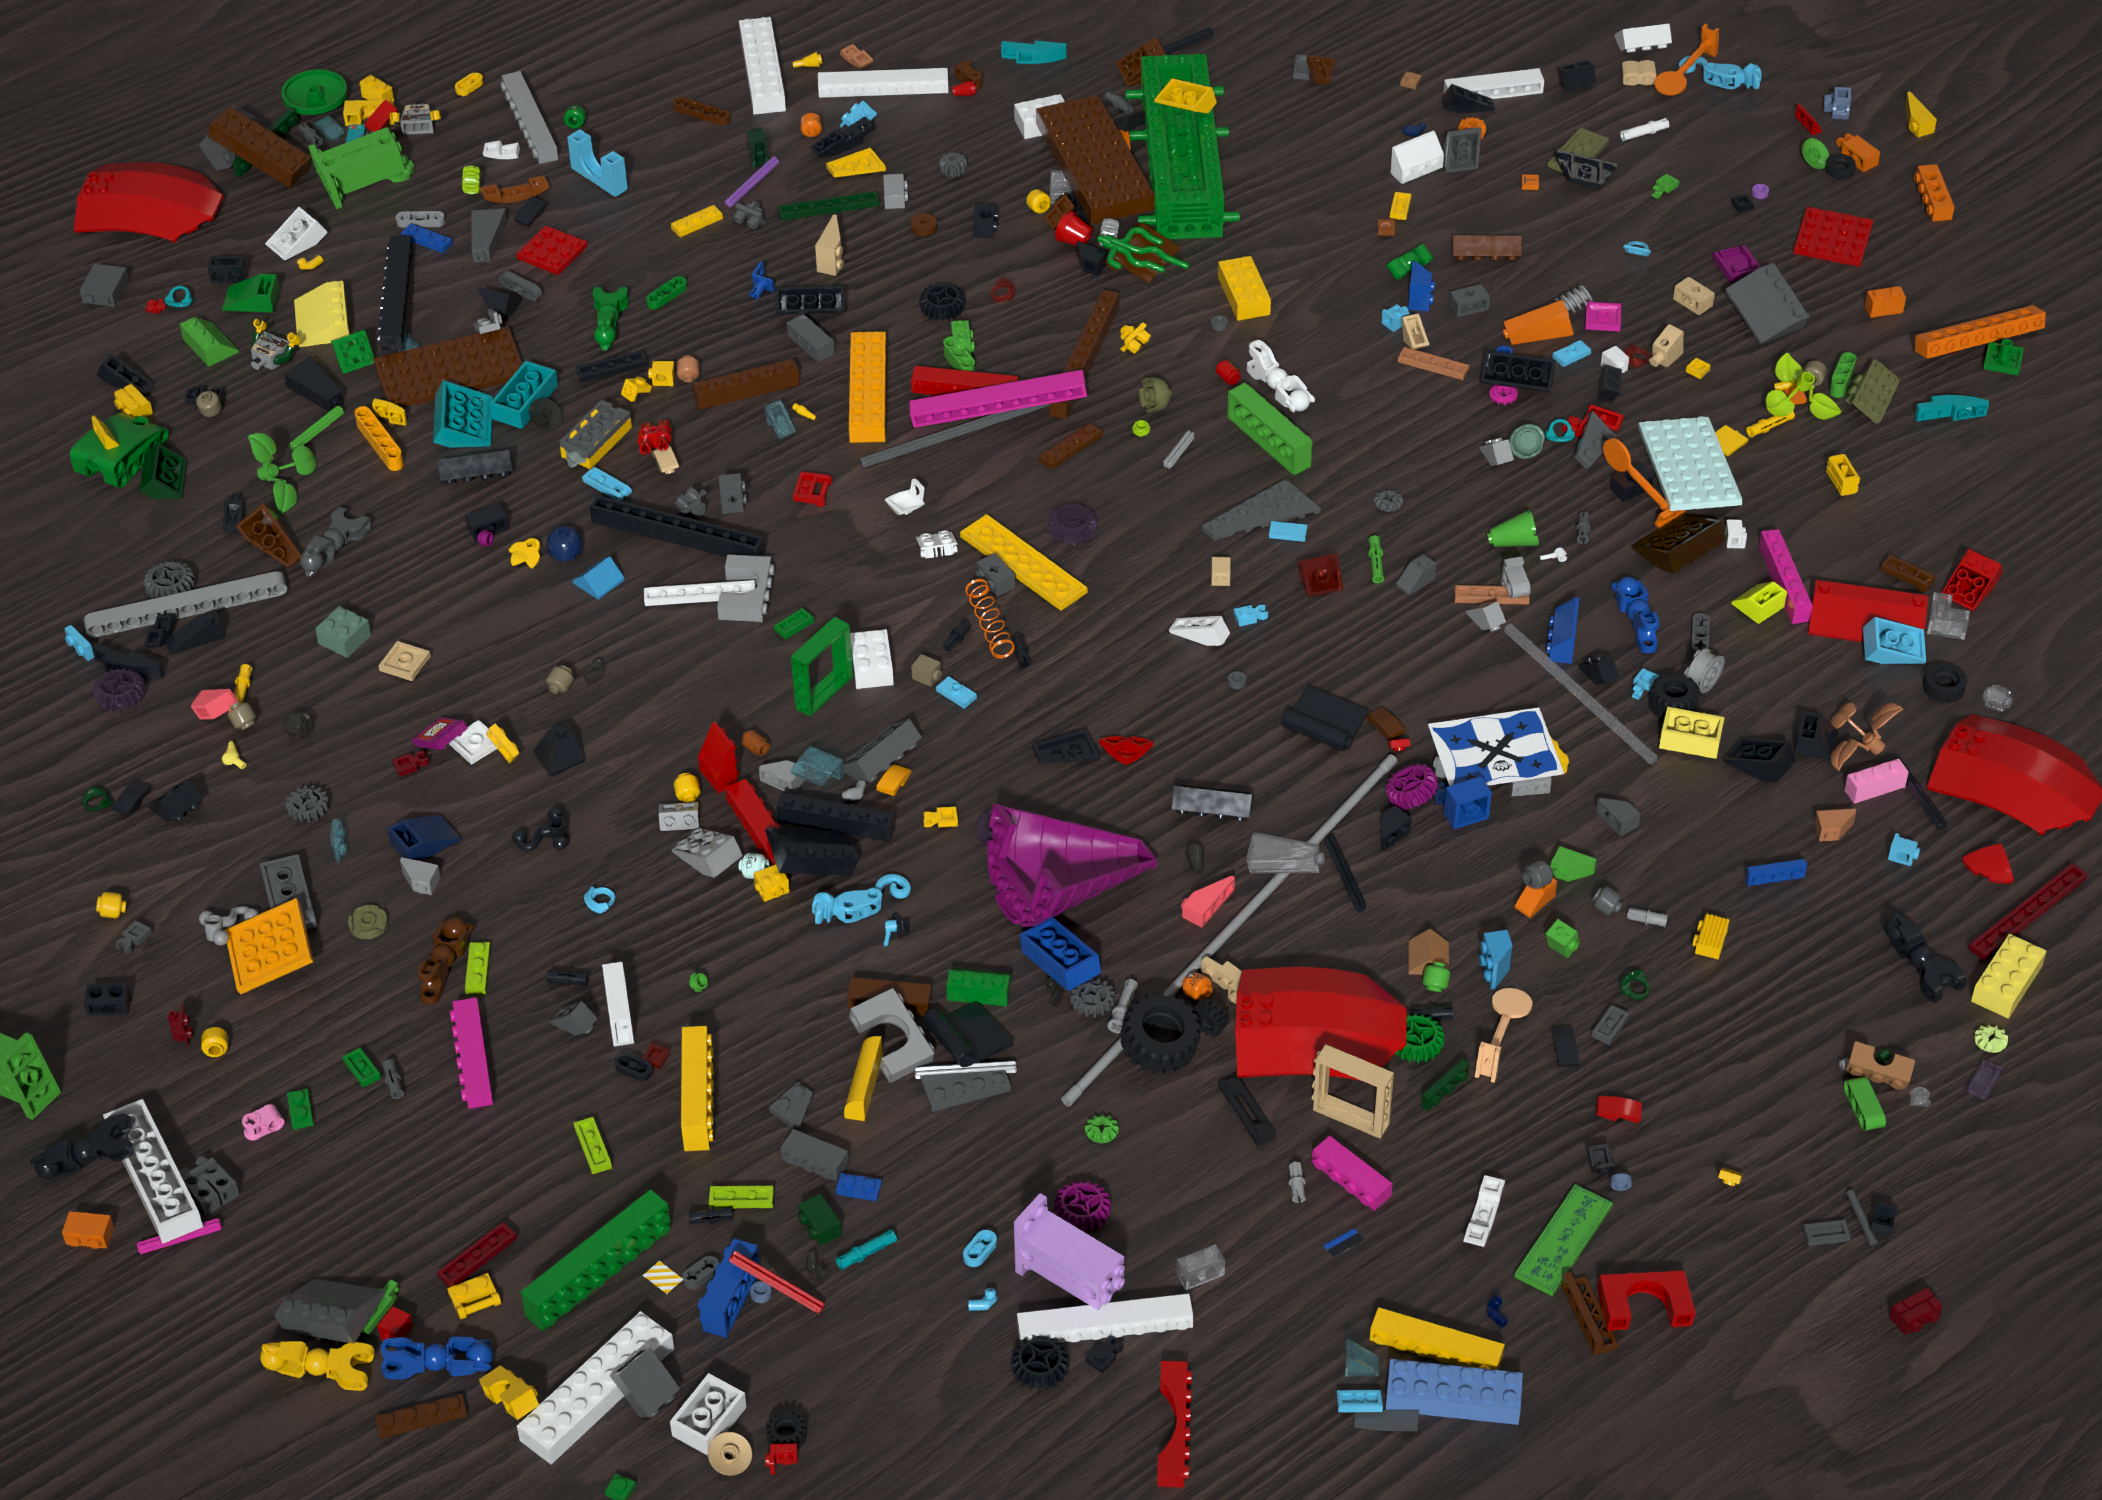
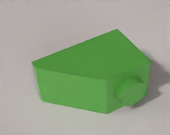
M1559 846L1551 861L1553 877L1572 881L1594 875L1597 859Z

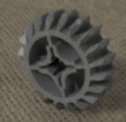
M175 560L172 562L166 561L163 564L159 562L158 566L153 565V569L148 570V573L145 575L144 586L148 596L155 599L191 591L194 589L195 577L191 568L181 561L177 563Z

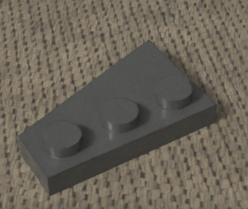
M1593 411L1587 417L1588 422L1584 426L1582 439L1579 441L1574 455L1585 469H1588L1603 453L1605 441L1617 437Z

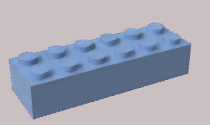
M1390 1359L1386 1410H1419L1421 1415L1519 1425L1523 1373Z

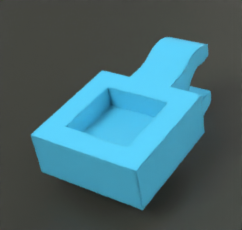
M1642 668L1634 678L1633 685L1635 686L1633 690L1635 692L1632 698L1639 700L1644 690L1650 692L1652 683H1654L1656 678H1659V675Z

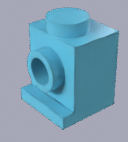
M1398 304L1388 310H1382V324L1393 332L1402 327V317L1409 316V310L1407 307H1401Z
M1896 833L1888 860L1911 866L1913 860H1917L1919 857L1920 848H1917L1918 842L1899 837L1900 834Z

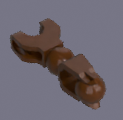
M455 917L447 921L444 919L441 922V926H438L432 936L434 948L431 950L427 960L421 961L417 970L418 980L423 981L420 991L422 1003L433 1005L439 1002L444 992L448 968L454 963L455 958L463 956L469 942L468 937L473 931V924H466L463 919ZM446 937V939L449 940L450 943L443 942L444 938ZM430 990L435 992L433 996L427 997Z

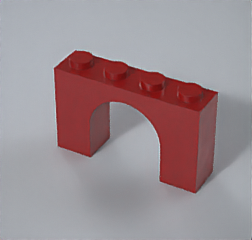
M1671 1270L1668 1272L1651 1271L1647 1273L1605 1274L1599 1277L1597 1292L1607 1330H1627L1629 1328L1632 1316L1627 1298L1636 1293H1648L1659 1298L1666 1307L1671 1327L1692 1326L1696 1312L1685 1271Z

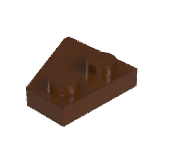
M1308 55L1306 60L1313 82L1328 85L1332 78L1336 59Z

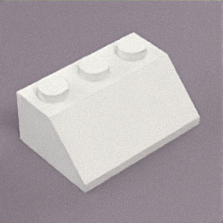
M1669 24L1623 29L1614 34L1620 50H1626V53L1636 52V49L1641 48L1642 51L1652 50L1651 47L1663 49L1672 43Z
M1435 131L1428 132L1392 147L1391 174L1401 184L1443 167L1444 153Z

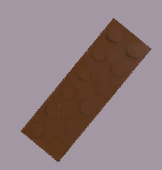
M231 106L210 123L209 138L289 188L310 169L311 156Z

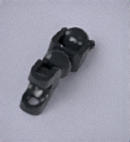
M1892 912L1884 924L1885 934L1891 940L1900 958H1909L1911 965L1919 969L1918 974L1922 978V993L1931 1002L1935 1003L1940 1001L1943 996L1941 983L1949 984L1955 990L1965 988L1967 986V977L1956 963L1942 960L1938 955L1934 957L1933 950L1929 946L1924 945L1923 932L1898 912Z
M124 1113L108 1117L100 1124L96 1131L90 1133V1138H80L74 1144L62 1140L45 1149L43 1153L33 1157L30 1160V1164L34 1165L38 1176L44 1179H53L77 1174L81 1171L82 1164L92 1163L97 1157L100 1160L110 1158L116 1162L131 1157L135 1152L134 1144L128 1139L120 1138L132 1129V1118Z

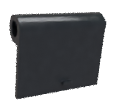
M1308 686L1293 710L1288 709L1285 712L1281 725L1333 748L1345 751L1352 746L1353 738L1369 714V710Z
M977 1001L946 1016L938 1009L928 1011L923 1018L924 1025L961 1067H969L1013 1046L1010 1038Z

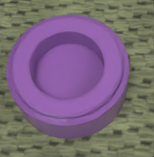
M1755 184L1752 187V195L1755 198L1764 199L1769 194V188L1765 184Z

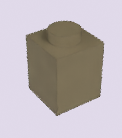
M922 654L911 666L912 679L930 687L936 681H939L942 676L941 662Z

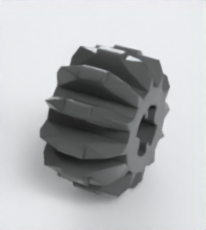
M947 152L946 155H942L939 162L941 174H945L946 177L952 176V178L964 175L967 170L965 155H961L960 152Z

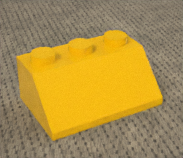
M1173 78L1154 99L1156 103L1201 113H1209L1217 103L1212 87Z

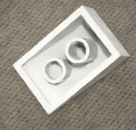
M298 207L265 244L283 260H287L317 245L327 234V231L303 209Z

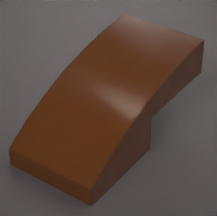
M1067 194L1054 203V208L1044 216L1053 230H1056L1066 212L1069 213L1076 208Z
M1383 707L1367 715V721L1377 726L1379 734L1390 740L1406 732L1402 724Z

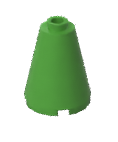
M1531 510L1525 511L1491 528L1490 533H1487L1489 544L1493 543L1494 547L1539 545Z

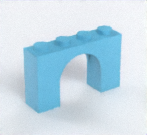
M579 129L567 137L571 168L614 197L628 189L625 162L622 156L612 151L600 158V166L593 154L591 136Z

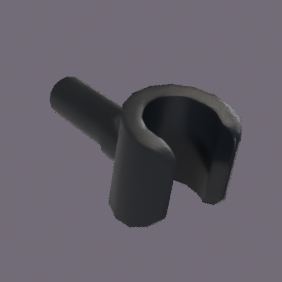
M894 913L892 917L896 920L897 934H901L902 931L909 933L908 921L901 920Z

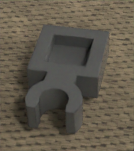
M135 920L122 933L123 938L116 942V947L120 950L121 947L125 946V953H130L134 944L140 946L152 934L151 928Z

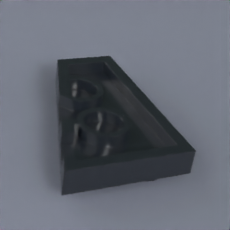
M1086 729L1032 744V750L1039 763L1100 761V755Z

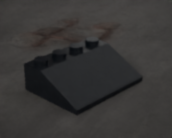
M765 829L779 873L852 876L859 861L854 844L837 830Z

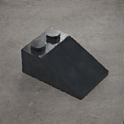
M1741 737L1722 760L1724 763L1761 781L1778 782L1794 764L1796 758L1790 741Z

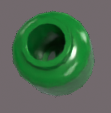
M579 105L568 107L564 114L565 124L572 129L582 127L587 117L585 109Z

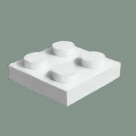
M479 720L468 726V729L461 733L460 737L457 736L449 743L471 765L497 749L486 736L488 728Z

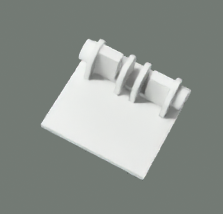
M940 531L938 534L933 535L924 533L920 537H916L921 548V558H933V548L935 556L938 557L937 547H940L941 556H943V547L945 556L954 555L957 552V541L952 532Z

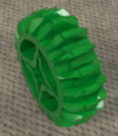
M1416 1013L1413 1016L1407 1014V1045L1402 1050H1398L1395 1056L1401 1055V1059L1407 1058L1409 1063L1415 1060L1417 1064L1420 1060H1423L1425 1063L1428 1061V1058L1433 1060L1435 1055H1439L1444 1045L1442 1026H1438V1021H1432L1431 1016L1425 1018L1424 1013L1421 1016H1417Z

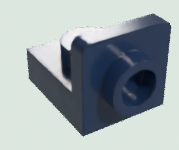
M1438 782V789H1436V794L1433 795L1435 805H1445L1446 787H1449L1448 782Z

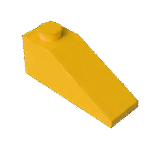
M1907 92L1905 109L1908 128L1917 138L1934 133L1937 119L1911 92Z

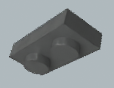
M1611 1005L1592 1031V1037L1611 1045L1629 1019L1630 1013Z

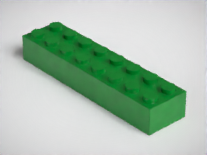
M650 1189L521 1291L525 1317L543 1331L548 1326H552L562 1315L570 1312L581 1300H585L597 1287H601L612 1275L619 1273L622 1267L634 1261L641 1252L650 1248L656 1240L669 1232L671 1224L668 1203Z

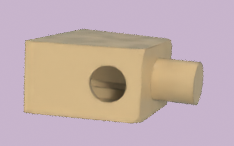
M1669 324L1653 343V356L1649 359L1650 364L1654 367H1657L1659 364L1668 367L1683 354L1684 331Z

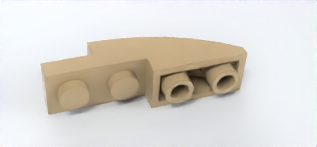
M1206 956L1201 961V974L1219 984L1221 988L1227 989L1228 998L1236 1004L1237 990L1242 971L1228 961L1220 965Z

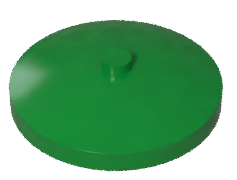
M315 69L292 76L283 85L281 94L283 103L288 109L292 107L299 114L317 115L332 111L340 106L346 99L348 91L342 76L333 71Z

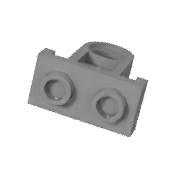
M1522 556L1504 560L1501 586L1506 587L1511 599L1528 596L1531 593L1530 583L1522 566L1524 564Z

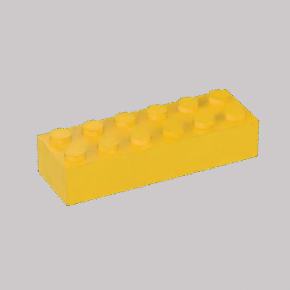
M707 1026L682 1027L681 1129L684 1151L710 1150V1142L713 1141L712 1108L714 1105L713 1096L710 1095L714 1091L712 1075H714L712 1063L714 1053L713 1047H709L712 1046V1035L707 1033Z

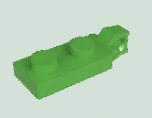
M390 1280L383 1289L380 1288V1290L385 1291V1295L362 1330L363 1332L370 1334L394 1304L397 1298L396 1294L400 1290L397 1282Z

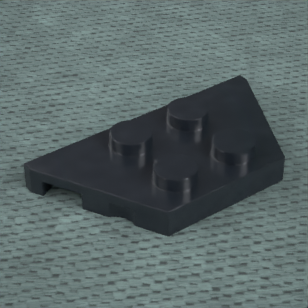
M1558 149L1554 153L1568 182L1601 189L1617 167V163Z

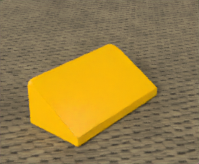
M92 416L94 432L107 450L118 447L119 444L108 427L97 417Z

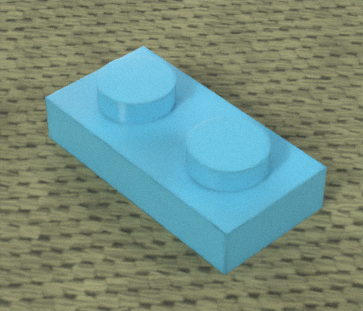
M72 625L64 628L66 632L65 640L68 645L73 646L78 655L83 656L87 661L93 659L94 655L91 644Z

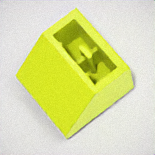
M1774 581L1757 584L1733 600L1731 604L1760 624L1784 608L1787 591Z

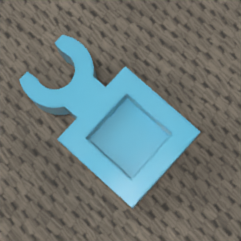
M1252 605L1234 608L1233 612L1239 627L1257 623V619L1265 620L1268 618V611L1265 612V605H1258L1254 609Z

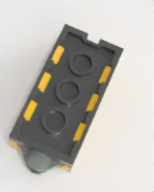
M600 400L559 441L561 457L567 459L570 467H575L579 464L591 469L632 428L630 412L620 407L615 409L612 404Z

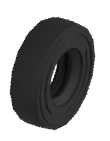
M1834 154L1827 159L1826 171L1830 176L1837 179H1848L1854 175L1856 163L1852 157L1845 154ZM1842 164L1845 165L1847 168L1840 169L1837 168L1835 165Z

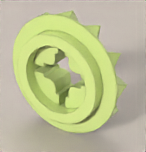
M1988 1024L1986 1027L1980 1026L1979 1030H1976L1974 1040L1982 1050L1996 1053L2006 1048L2008 1036L2005 1035V1030L1998 1029V1026L1991 1027ZM1994 1035L1995 1037L1989 1042L1988 1038Z

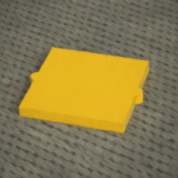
M1727 425L1715 432L1722 451L1726 456L1731 455L1748 442V438Z

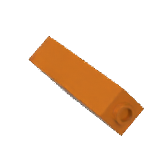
M1563 300L1504 321L1505 329H1502L1505 339L1509 338L1512 345L1574 335Z

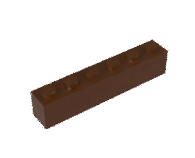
M794 359L692 383L694 400L699 410L800 385L799 371Z

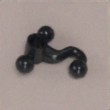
M552 807L548 811V823L540 826L535 831L530 843H525L527 841V834L523 830H516L512 834L513 842L521 850L530 851L538 847L541 839L552 838L553 847L557 850H564L568 845V830L561 808Z

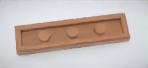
M1403 347L1398 356L1399 363L1464 380L1470 366L1407 347Z
M1455 585L1454 588L1455 603H1489L1498 601L1499 604L1529 605L1530 601L1529 595L1511 599L1505 586Z

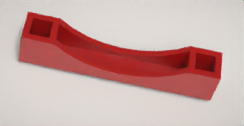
M1161 1361L1160 1392L1173 1409L1176 1418V1428L1170 1442L1158 1455L1157 1487L1184 1488V1479H1189V1465H1185V1459L1189 1460L1190 1446H1185V1440H1190V1427H1186V1421L1190 1422L1191 1408H1186V1403H1191V1389H1187V1384H1191L1192 1371H1187V1362Z

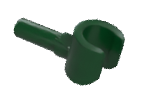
M1885 1048L1878 1052L1876 1061L1879 1064H1883V1066L1889 1065L1888 1060L1891 1059V1054Z

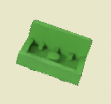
M968 320L952 321L951 328L954 347L964 346L971 355V352H974V341H971L973 340V330H969Z

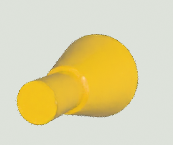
M816 51L802 60L793 61L792 63L794 68L801 66L821 67L820 64L823 63L821 54H818Z

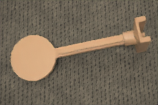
M1515 988L1501 989L1492 997V1006L1502 1017L1491 1044L1481 1042L1479 1046L1475 1072L1476 1078H1479L1480 1074L1491 1077V1082L1495 1083L1501 1054V1047L1499 1046L1510 1019L1524 1017L1532 1010L1530 996L1524 991Z

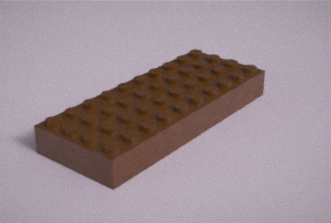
M1099 95L1036 108V125L1091 225L1101 223L1104 219H1118L1155 210V194Z

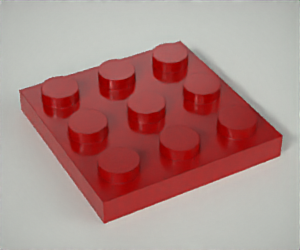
M545 225L516 255L518 260L559 275L588 245L585 240Z

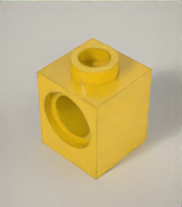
M653 361L652 368H649V379H652L653 386H674V361Z

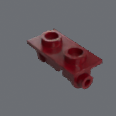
M182 1005L181 1011H170L167 1019L171 1027L173 1040L176 1042L185 1041L186 1047H189L190 1038H193V1027L189 1025V1013H186L185 1007Z

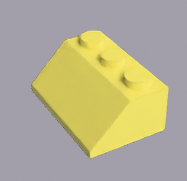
M1667 707L1659 748L1717 759L1725 717Z

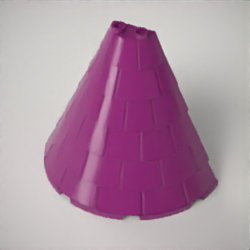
M999 804L993 805L989 827L993 828L992 840L987 841L991 885H996L998 894L995 895V899L1003 914L1012 923L1021 924V927L1037 926L1047 919L1075 907L1129 878H1133L1149 869H1155L1157 866L1156 857L1141 839L1070 821L1065 822L1021 809L1016 810Z

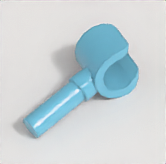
M887 920L885 922L886 935L883 946H888L891 936L890 932H897L896 920Z

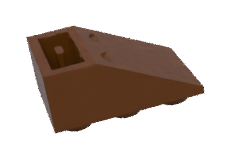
M1155 37L1115 62L1127 86L1132 87L1141 84L1142 56L1167 55V53Z

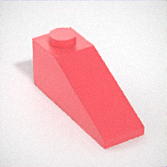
M1229 876L1193 892L1189 898H1185L1181 905L1182 918L1203 927L1235 890V877Z

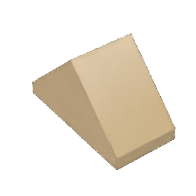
M1419 313L1402 317L1403 341L1412 350L1429 346Z

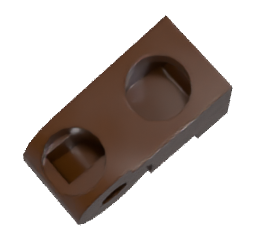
M969 60L955 66L956 79L962 83L969 80L971 82L975 81L976 89L982 87V73L974 70Z

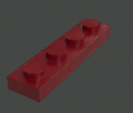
M504 1222L500 1223L437 1271V1277L449 1288L458 1285L517 1240L516 1233Z

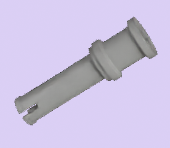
M1133 979L1125 981L1118 1005L1113 1008L1112 1019L1108 1022V1029L1117 1034L1121 1032L1126 1012H1128L1138 983Z

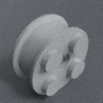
M1708 648L1702 651L1698 650L1694 655L1693 662L1685 670L1684 675L1687 678L1693 679V682H1696L1701 693H1707L1719 679L1725 659L1723 656L1711 654V650Z

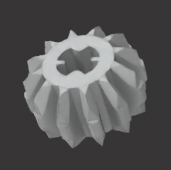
M1104 219L1100 235L1106 237L1109 234L1117 238L1119 222L1114 219Z

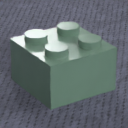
M340 606L315 628L318 644L346 658L371 636L367 619Z

